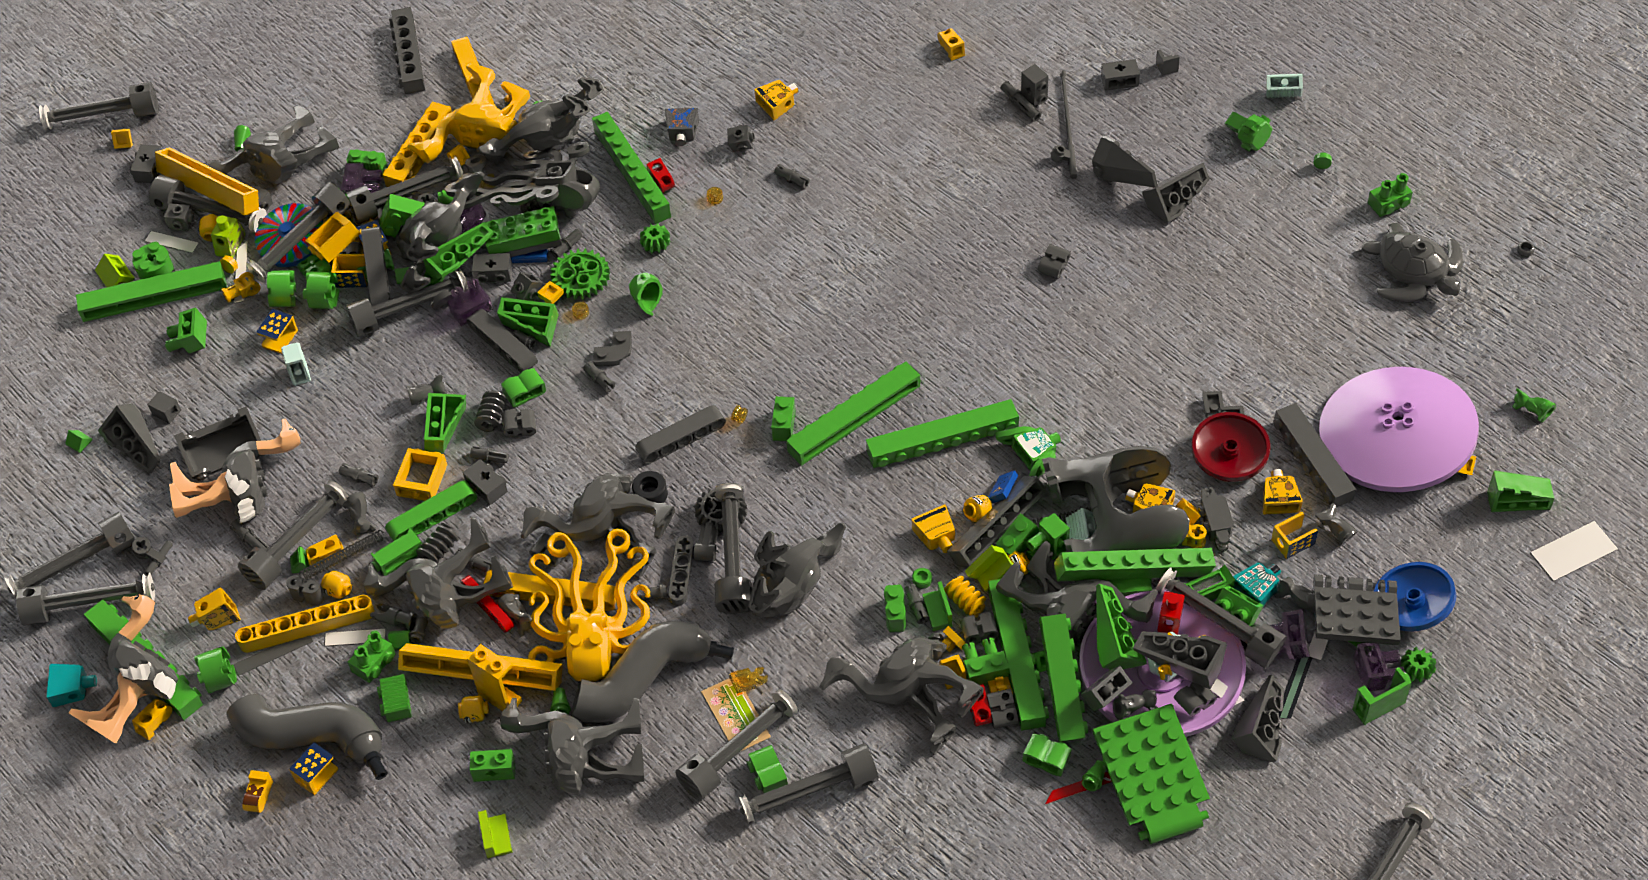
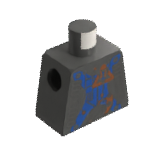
M698 108L665 109L669 140L675 141L678 146H684L686 141L694 140L699 124Z

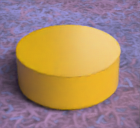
M225 255L220 260L226 272L232 274L238 269L237 262L231 256Z

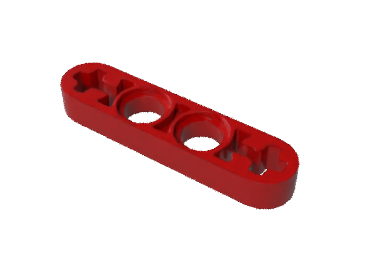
M470 575L460 581L461 584L466 586L479 585ZM489 595L476 602L504 633L514 628V624L508 615Z

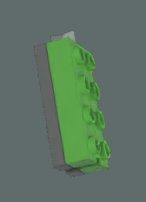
M554 206L484 222L494 234L480 248L487 249L489 254L510 253V257L561 246L560 226Z

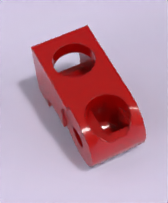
M661 158L646 164L647 171L662 193L675 187L674 180Z
M984 684L980 685L984 688L983 694L970 709L975 726L992 723Z

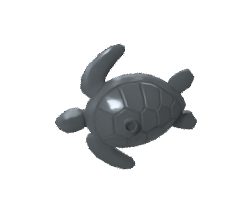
M1392 223L1388 233L1384 234L1381 242L1366 241L1363 243L1362 250L1364 252L1380 255L1385 270L1395 279L1408 285L1399 288H1378L1377 293L1381 297L1397 302H1416L1425 297L1426 286L1436 285L1442 293L1457 296L1459 294V282L1451 276H1456L1461 271L1464 261L1462 249L1455 239H1449L1447 242V256L1444 249L1433 240L1416 233L1405 232L1399 223Z

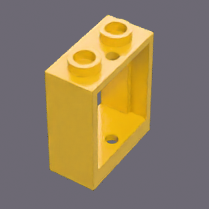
M335 212L305 241L309 244L307 248L313 255H316L321 261L325 259L330 263L361 233L350 220L339 212Z
M408 448L393 484L396 496L422 501L435 496L447 467L445 455L440 452ZM413 462L435 465L428 485L406 481Z

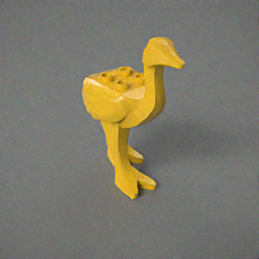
M469 63L466 66V69L472 74L469 82L480 85L472 101L442 118L431 140L409 143L407 147L415 152L423 162L428 164L434 161L441 153L449 134H452L460 144L478 149L479 146L484 145L490 139L497 138L500 140L518 124L513 119L516 112L530 99L529 91L512 83L502 82L501 87L507 93L504 100L510 104L504 109L499 110L490 103L491 93L489 86L495 79L494 71Z

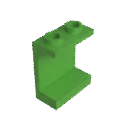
M1400 667L1396 668L1390 690L1375 698L1365 685L1358 688L1352 710L1364 725L1406 703L1412 683L1409 675L1403 672Z

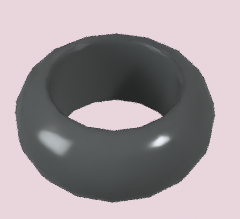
M1527 241L1521 242L1517 246L1518 253L1524 257L1531 256L1535 250L1533 244ZM1522 247H1527L1530 251H1524Z

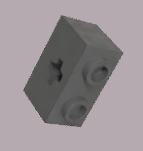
M1136 59L1102 63L1101 79L1104 90L1139 86L1140 72Z
M1036 64L1021 72L1022 95L1034 107L1043 104L1048 98V75Z
M140 144L139 150L135 153V160L130 166V173L135 182L152 183L159 175V172L156 171L155 152L162 150L161 146Z
M510 253L474 254L472 273L475 283L510 282L512 274Z
M481 459L463 472L465 481L489 505H492L508 492L506 479L501 474H496L493 467L489 463L485 464Z
M1119 666L1107 671L1081 695L1091 709L1095 711L1104 708L1133 682L1122 667Z

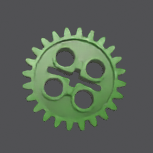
M586 248L583 252L577 249L576 253L570 250V255L563 253L564 258L558 257V263L554 262V268H551L552 274L550 276L552 283L562 288L567 298L573 295L574 300L578 296L583 300L584 295L591 298V293L597 295V290L603 291L602 285L607 286V280L610 279L608 262H605V257H600V253L594 255V250L587 253Z

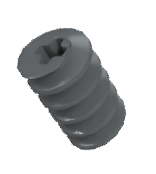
M486 391L483 394L474 421L478 429L484 432H492L495 427H498V421L501 418L500 415L507 400L504 394L497 391Z
M441 523V526H438L436 531L431 533V537L426 539L421 548L416 550V554L419 558L430 559L439 563L437 557L441 559L444 557L441 551L448 553L449 549L447 546H454L451 540L457 542L459 538L452 528L445 523Z

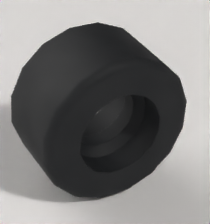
M645 471L638 474L633 480V494H638L651 502L664 503L668 496L666 480L660 473ZM649 487L657 488L653 492H644V489Z

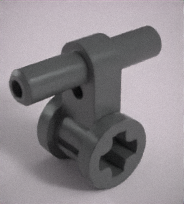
M138 537L132 543L134 554L138 559L149 558L152 560L145 570L147 575L149 573L152 575L158 565L164 562L166 554L173 546L170 541H166L158 552L151 548L150 541L145 537ZM139 547H146V549H141L140 551L138 549Z

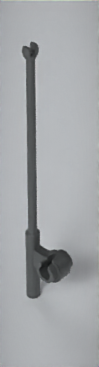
M1062 70L1060 77L1062 80L1068 145L1067 150L1062 145L1055 146L1050 155L1054 162L1068 161L1070 178L1075 179L1077 178L1074 145L1072 144L1065 80L1066 71Z

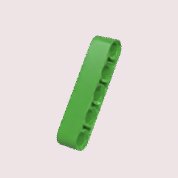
M460 481L392 519L386 524L385 530L393 541L408 534L409 528L417 536L473 504L477 499V495L467 481Z

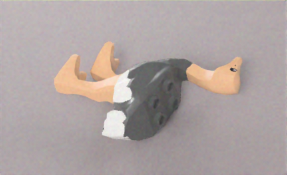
M282 419V430L277 438L268 441H250L237 447L228 455L223 463L221 475L214 481L205 483L190 482L183 475L176 462L170 463L173 483L169 484L175 517L187 515L191 511L202 507L216 505L223 500H228L235 506V515L239 523L250 521L255 516L260 515L265 506V497H268V493L263 482L266 481L264 470H262L260 459L256 460L255 457L285 453L295 449L301 444L297 430L291 427L286 419ZM190 495H199L190 499L185 497Z
M140 594L133 597H122L121 600L130 606L132 615L129 622L111 640L108 651L109 668L117 677L118 690L100 711L89 712L72 708L69 711L70 715L114 743H117L123 725L137 706L139 698L153 695L170 700L173 697L176 683L178 682L175 671L168 667L170 664L168 661L152 650L145 648V646L137 641H134L133 644L131 643L148 623L154 612L155 602L151 598Z

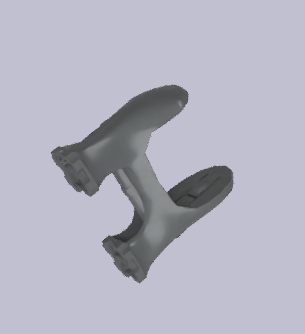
M1134 446L1104 452L1084 459L1058 460L1050 457L1042 459L1053 504L1060 503L1072 495L1084 496L1089 499L1097 526L1095 533L1090 538L1084 540L1072 538L1064 540L1067 552L1173 549L1181 544L1187 536L1190 519L1183 509L1174 505L1152 506L1130 515L1113 506V501L1122 493H1127L1129 489L1140 492L1146 483L1160 486L1170 474L1171 463L1167 455L1154 447Z

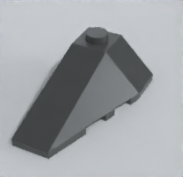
M1105 135L1101 137L1092 159L1093 172L1097 177L1107 181L1153 188L1158 186L1153 169L1140 159L1136 161L1131 156L1129 150L1124 151L1119 147L1120 143Z
M1201 163L1157 183L1158 186L1156 188L1149 187L1142 191V195L1147 208L1167 223L1182 215L1184 208L1190 205L1192 198L1202 190L1210 178L1204 163Z
M134 404L116 405L98 429V432L109 446L120 450L123 456L131 458L134 464L148 474L152 473L161 460L143 416Z
M1142 631L1133 646V650L1160 665L1168 664L1174 673L1195 684L1211 689L1220 674L1227 643L1202 635L1199 638L1188 637V634L1171 636L1167 633Z
M1273 675L1267 677L1238 722L1232 738L1243 753L1270 762L1277 761L1281 749L1282 740L1278 736L1279 730L1282 729V722L1279 721V712L1283 711L1284 688Z

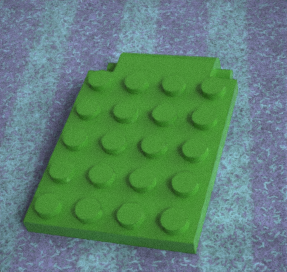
M1172 703L1093 729V735L1128 825L1131 826L1142 822L1144 831L1138 832L1140 841L1148 839L1149 843L1153 844L1203 827V820L1208 819L1209 815L1206 810L1200 812L1197 804L1209 800L1210 797Z

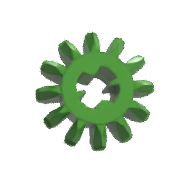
M650 223L649 227H644L643 231L640 232V244L644 247L645 251L650 250L651 253L654 251L660 253L661 249L666 250V247L670 245V233L664 225L660 226L657 223L653 226Z
M1415 647L1413 651L1408 649L1405 655L1402 656L1400 668L1411 676L1412 682L1418 679L1421 683L1424 679L1429 680L1431 675L1435 673L1436 659L1432 658V652L1425 653V647L1421 651Z

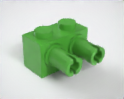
M1400 173V175H1397L1396 180H1385V182L1381 183L1380 187L1370 191L1368 204L1379 217L1386 214L1389 215L1395 210L1405 208L1410 204L1413 192L1407 186L1409 179L1407 174Z
M196 307L180 312L179 324L167 327L166 332L169 338L177 336V338L165 342L167 351L172 352L176 349L184 348L188 353H192L205 348L207 320Z
M1055 513L1049 517H1044L1039 523L1038 534L1026 541L1027 547L1030 549L1026 552V556L1030 561L1045 541L1050 543V551L1054 553L1052 556L1053 560L1058 558L1061 552H1066L1064 540L1069 539L1070 528Z
M1230 586L1223 587L1217 600L1214 602L1249 626L1255 623L1264 606Z
M372 631L371 635H368L367 641L363 645L358 646V650L355 649V654L348 661L351 672L368 683L377 678L381 670L396 655L393 645L383 639L378 631Z
M989 638V643L987 639L982 641V646L986 653L984 656L978 657L973 642L969 643L970 647H968L967 643L962 646L966 660H964L966 680L973 681L978 685L984 684V686H987L988 681L995 680L997 677L1003 676V678L1008 677L1009 679V666L1004 651H997L994 638Z

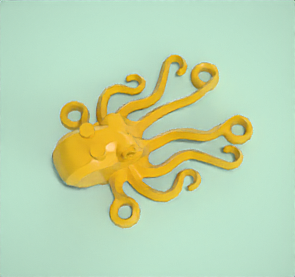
M613 529L607 536L605 547L608 565L599 576L594 587L593 610L590 613L585 611L579 590V576L582 565L581 556L566 534L561 532L552 534L547 540V549L556 558L565 557L570 553L573 558L570 598L574 613L570 614L569 618L565 619L562 613L565 601L562 585L535 566V562L539 559L543 560L545 565H548L550 558L542 553L534 554L530 558V570L554 590L555 601L552 616L558 632H552L539 623V616L549 604L548 596L542 591L533 593L529 598L530 606L535 604L534 601L537 597L543 600L531 614V627L541 637L563 643V647L559 650H552L547 646H536L529 652L528 659L535 660L536 656L540 653L547 655L546 662L554 663L555 659L567 657L568 673L575 681L580 682L583 679L596 682L604 679L610 672L612 653L623 654L629 647V645L619 644L618 639L632 635L645 626L650 618L649 607L636 594L639 590H642L645 593V597L649 598L650 590L647 586L638 584L631 590L630 597L641 609V616L630 626L622 628L628 610L624 595L625 584L647 563L649 558L647 550L643 547H634L627 553L628 559H632L637 552L642 554V559L626 571L616 582L614 597L618 608L617 613L611 617L605 613L604 588L617 568L618 559L616 554L626 552L630 546V536L625 530ZM617 536L624 539V543L620 546L612 544V540ZM556 541H564L565 548L561 550L555 549L553 545Z

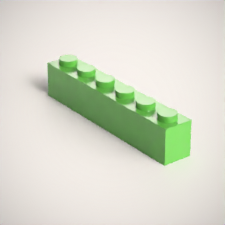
M1066 613L1040 617L1039 623L1058 742L1086 738L1085 734L1088 733L1087 722L1083 721L1082 718L1085 708L1083 700L1079 699L1078 692H1081L1080 680H1076L1075 672L1078 671L1077 660L1073 659L1072 656L1075 646L1073 638L1070 639L1069 630H1071L1070 618H1066Z

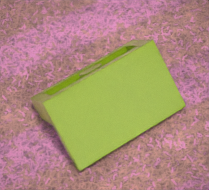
M104 254L95 269L106 287L116 286L119 282H133L135 278L119 255Z
M991 545L965 570V573L968 577L977 579L984 591L988 592V581L1001 579L1013 563L1003 548Z
M486 810L479 811V822L487 858L513 853L506 814L488 817Z

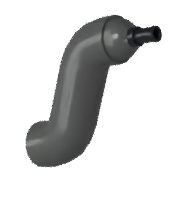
M683 621L656 623L645 629L633 640L602 681L580 680L571 716L583 722L601 723L614 721L629 711L634 698L641 699L668 662L680 661L689 664L690 661L697 662L703 660L706 656H718L731 660L734 648L719 645L716 641H712L707 632L699 628L697 624Z
M250 694L235 701L226 713L232 728L243 740L253 747L265 750H285L307 747L313 743L317 745L336 743L340 745L347 757L352 758L354 761L365 763L367 767H370L376 780H381L388 774L380 761L381 757L379 755L382 748V733L375 722L364 711L354 705L342 702H326L271 709L262 695Z

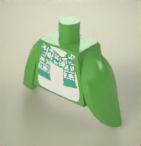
M1023 426L995 432L996 440L1006 445H1012V449L1030 470L1029 476H1037L1038 479L1045 474L1042 459L1048 457L1056 459V444L1061 442L1057 432L1048 436L1044 429L1040 427L1035 429Z

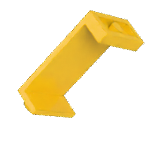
M480 644L467 658L478 695L501 711L506 709L512 698L517 699L518 707L522 702V698L505 687L502 682V678L512 668V664Z

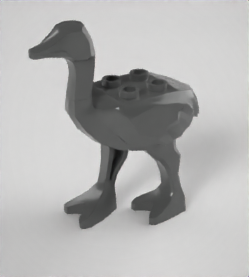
M581 77L577 80L583 88L579 93L573 96L569 94L564 95L562 100L558 101L545 100L530 105L521 112L519 123L502 139H490L484 145L478 147V152L484 155L488 161L494 162L504 157L506 151L514 143L522 139L526 140L532 149L537 151L563 149V147L574 140V135L578 133L579 118L590 112L586 100L594 99L604 91L602 84L598 79Z
M296 105L293 107L296 114L295 120L276 129L274 132L257 133L246 138L243 142V148L227 160L222 162L212 160L203 164L226 175L241 164L249 163L251 166L250 170L254 176L269 183L280 184L291 178L298 166L309 162L319 154L339 149V144L331 133L320 126L316 129L320 138L317 144L301 150L288 151L285 148V142L298 129L311 126L315 122L308 110Z
M482 172L463 174L456 182L455 196L450 204L429 202L419 208L405 221L400 234L399 250L402 259L414 261L413 265L406 271L400 288L405 292L411 294L429 284L430 278L421 276L425 270L423 259L435 256L439 251V246L461 235L462 224L460 217L464 210L466 198H472L477 192L484 178Z
M605 473L595 477L591 483H588L581 497L575 500L571 523L565 522L546 509L527 507L523 514L524 522L521 538L526 539L530 533L542 526L549 527L555 532L566 534L571 541L580 542L602 538L613 529H623L630 536V548L643 547L649 554L647 563L635 573V577L640 579L652 562L656 549L640 542L636 538L633 529L622 521L621 515L634 511L653 514L655 517L652 525L655 527L654 536L660 539L675 513V508L665 503L648 501L638 494H628L634 477L625 474ZM617 536L614 538L624 543L622 537ZM636 553L633 565L642 559L641 553Z
M476 517L470 519L471 538L469 545L440 564L430 559H411L387 576H380L371 563L368 565V573L364 580L365 590L370 596L387 594L407 580L408 584H406V587L410 594L414 596L412 602L417 610L421 609L423 616L426 619L430 618L440 629H451L459 626L460 607L467 603H476L487 595L513 588V584L506 567L500 564L496 556L491 558L492 577L489 582L478 586H466L452 581L456 575L464 570L468 561L475 554L491 548L488 534L485 528L480 526Z
M838 523L817 539L810 538L798 545L783 544L776 546L772 531H768L764 535L754 555V559L760 567L754 577L753 590L748 605L755 613V616L775 617L779 614H789L800 608L821 577L817 556L828 557L837 555L841 549L842 537L846 529L845 523Z
M1047 541L1040 546L1027 566L1028 572L1038 578L1044 585L1045 594L1033 595L1018 588L1024 575L1020 571L1021 564L1015 562L1008 569L996 586L999 593L1020 601L1032 611L1041 612L1046 616L1066 613V618H1070L1071 621L1069 637L1070 639L1073 638L1074 644L1083 639L1089 625L1094 618H1097L1096 585L1102 584L1112 587L1123 607L1122 613L1135 621L1144 623L1149 622L1153 616L1154 602L1158 594V590L1152 589L1143 598L1132 601L1127 599L1112 583L1099 579H1083L1062 588L1047 573L1048 565L1054 554L1050 551V543ZM1039 629L1033 644L1043 648L1041 629Z
M922 636L908 639L903 644H899L889 658H884L879 665L880 668L874 683L868 681L850 662L842 658L831 657L827 662L825 675L820 684V689L825 690L837 681L846 680L852 683L868 701L892 705L909 701L925 713L935 725L934 733L930 739V743H932L930 753L933 755L953 736L956 726L941 716L936 699L928 692L926 684L944 683L960 690L962 695L958 702L960 707L957 715L961 718L968 713L984 691L982 686L958 676L948 666L935 663L941 659L947 645Z
M512 698L510 704L502 711L500 718L501 729L510 733H526L548 728V732H544L546 745L545 762L547 774H551L552 782L558 791L578 795L581 791L583 779L593 777L601 781L618 778L632 782H645L642 744L636 745L631 761L625 766L607 764L589 750L594 746L606 744L615 736L621 734H641L639 698L633 699L629 712L622 722L604 726L583 727L576 718L559 711H551L534 716L522 715L518 711L516 698Z

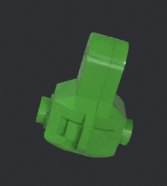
M1232 112L1224 123L1228 128L1238 133V139L1242 143L1241 147L1247 151L1251 149L1258 151L1262 148L1272 132L1271 120L1264 115L1258 117L1253 114L1245 118L1236 112Z

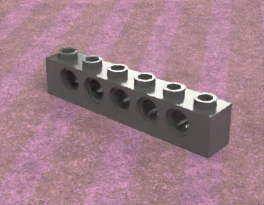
M407 7L391 10L392 17L389 18L391 28H394L391 30L392 39L396 40L393 41L394 51H397L395 59L396 63H399L396 67L398 76L401 75L398 78L400 88L404 87L405 94L425 91L412 9Z

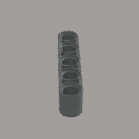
M380 227L361 229L371 306L391 300Z
M479 309L466 319L469 327L520 373L538 363L536 356L484 309Z
M711 405L640 440L636 444L635 449L644 463L650 464L721 429L725 425L726 420L715 405Z

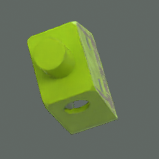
M221 215L217 217V224L211 233L215 255L219 257L227 255L233 258L246 233L238 219Z

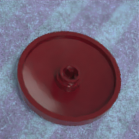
M1222 412L1209 416L1198 425L1193 434L1191 448L1195 462L1206 474L1222 481L1239 482L1250 479L1262 471L1268 462L1271 446L1266 430L1255 419L1241 413Z

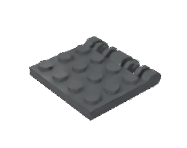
M1314 574L1313 592L1316 639L1389 645L1400 644L1397 581L1388 580L1387 592H1385V580H1380L1378 583L1379 592L1372 591V579H1367L1366 591H1363V578L1348 577L1347 589H1344V577L1339 576L1337 580L1338 588H1331L1332 579L1330 575H1326L1325 587H1323V575Z

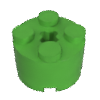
M151 242L132 253V262L139 279H146L171 273L172 270L174 271V266L167 249L158 242Z
M294 270L268 271L269 307L296 306Z
M307 272L306 288L303 289V299H307L308 307L314 309H334L333 307H336L339 298V289H336L335 283H338L337 275L330 272Z
M224 646L194 656L195 663L200 670L197 672L198 680L201 684L205 683L208 693L227 688L237 682L234 665L230 664L228 659L231 657Z

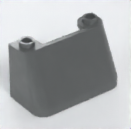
M247 406L238 409L235 417L231 414L227 419L197 431H189L191 435H184L183 432L174 435L192 479H197L198 481L204 480L209 477L208 474L222 469L228 455L240 445L250 441H261Z

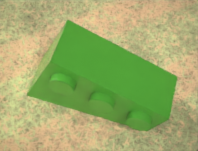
M501 297L497 312L501 324L514 330L518 329L527 335H533L537 341L551 346L559 316L555 304Z
M428 393L424 451L444 454L466 409V395Z
M1495 470L1487 491L1491 512L1549 510L1555 499L1551 481L1548 478Z

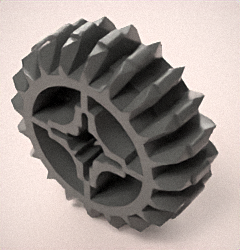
M709 488L708 493L702 492V497H698L694 513L699 525L703 526L706 522L709 525L713 523L715 531L719 534L723 532L721 500L715 497V490ZM744 497L738 499L737 503L739 528L740 523H744L747 515V504ZM710 507V513L707 515L706 511Z

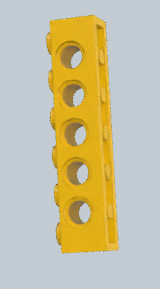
M432 101L430 106L425 109L423 116L417 121L415 128L409 133L407 140L401 145L397 155L392 158L390 165L384 170L383 178L386 187L416 176L424 162L407 146L409 143L431 140L435 135L439 121L452 112L450 106Z

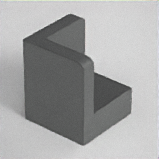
M1161 49L1157 50L1156 66L1161 75L1164 76L1178 72L1179 56L1170 55L1165 57Z
M160 391L147 404L153 416L169 424L181 412L177 400Z

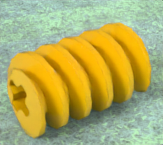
M963 576L951 580L944 588L947 596L953 599V602L958 604L959 608L963 609L966 614H969V616L974 615L977 618L985 609L986 597H980V591L974 592L975 587H969V581H964Z

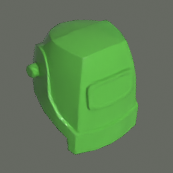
M646 272L640 273L629 284L630 294L641 309L652 316L654 315L652 311L662 296L663 288L655 275Z

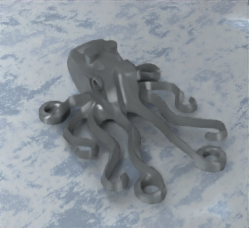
M578 142L570 145L566 149L569 156L567 161H562V154L557 150H547L539 153L537 150L528 151L523 155L526 161H517L506 152L502 158H505L515 168L539 169L535 172L509 171L495 178L487 176L482 170L488 163L484 155H477L467 159L465 165L468 171L471 173L482 172L484 174L482 181L488 185L497 186L507 180L515 179L524 181L509 182L493 190L478 188L475 193L477 197L473 199L466 198L464 209L471 208L489 199L490 203L495 207L500 206V201H505L510 205H521L535 199L541 209L554 206L555 209L564 210L566 217L575 216L576 212L587 209L594 202L600 190L598 179L575 165L577 158L585 156L590 151L589 144ZM546 157H554V161L542 159ZM456 182L445 187L446 194L450 197L455 196Z

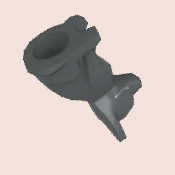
M436 376L430 384L407 386L411 404L420 403L421 400L428 397V393L447 394L444 391L443 376Z
M363 492L352 493L342 506L345 509L348 508L350 517L354 520L353 533L357 535L369 529L375 531L376 527L366 519V495Z
M1332 503L1329 509L1316 513L1315 517L1323 525L1329 526L1331 532L1337 537L1338 544L1341 546L1346 541H1349L1358 531L1346 521L1335 517L1337 507Z
M1290 577L1280 579L1279 591L1274 596L1283 598L1290 595L1298 606L1311 614L1314 608L1313 590L1307 589L1302 585H1295Z
M504 594L498 599L497 605L510 618L519 622L518 633L522 637L525 631L532 628L531 615L527 614L525 607L520 603L519 594Z
M1146 689L1142 692V695H1118V698H1115L1113 701L1115 717L1118 720H1122L1143 706L1149 710L1158 708L1156 706V691Z

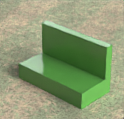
M942 581L938 582V591L922 594L932 631L946 629L948 626L952 627V612Z

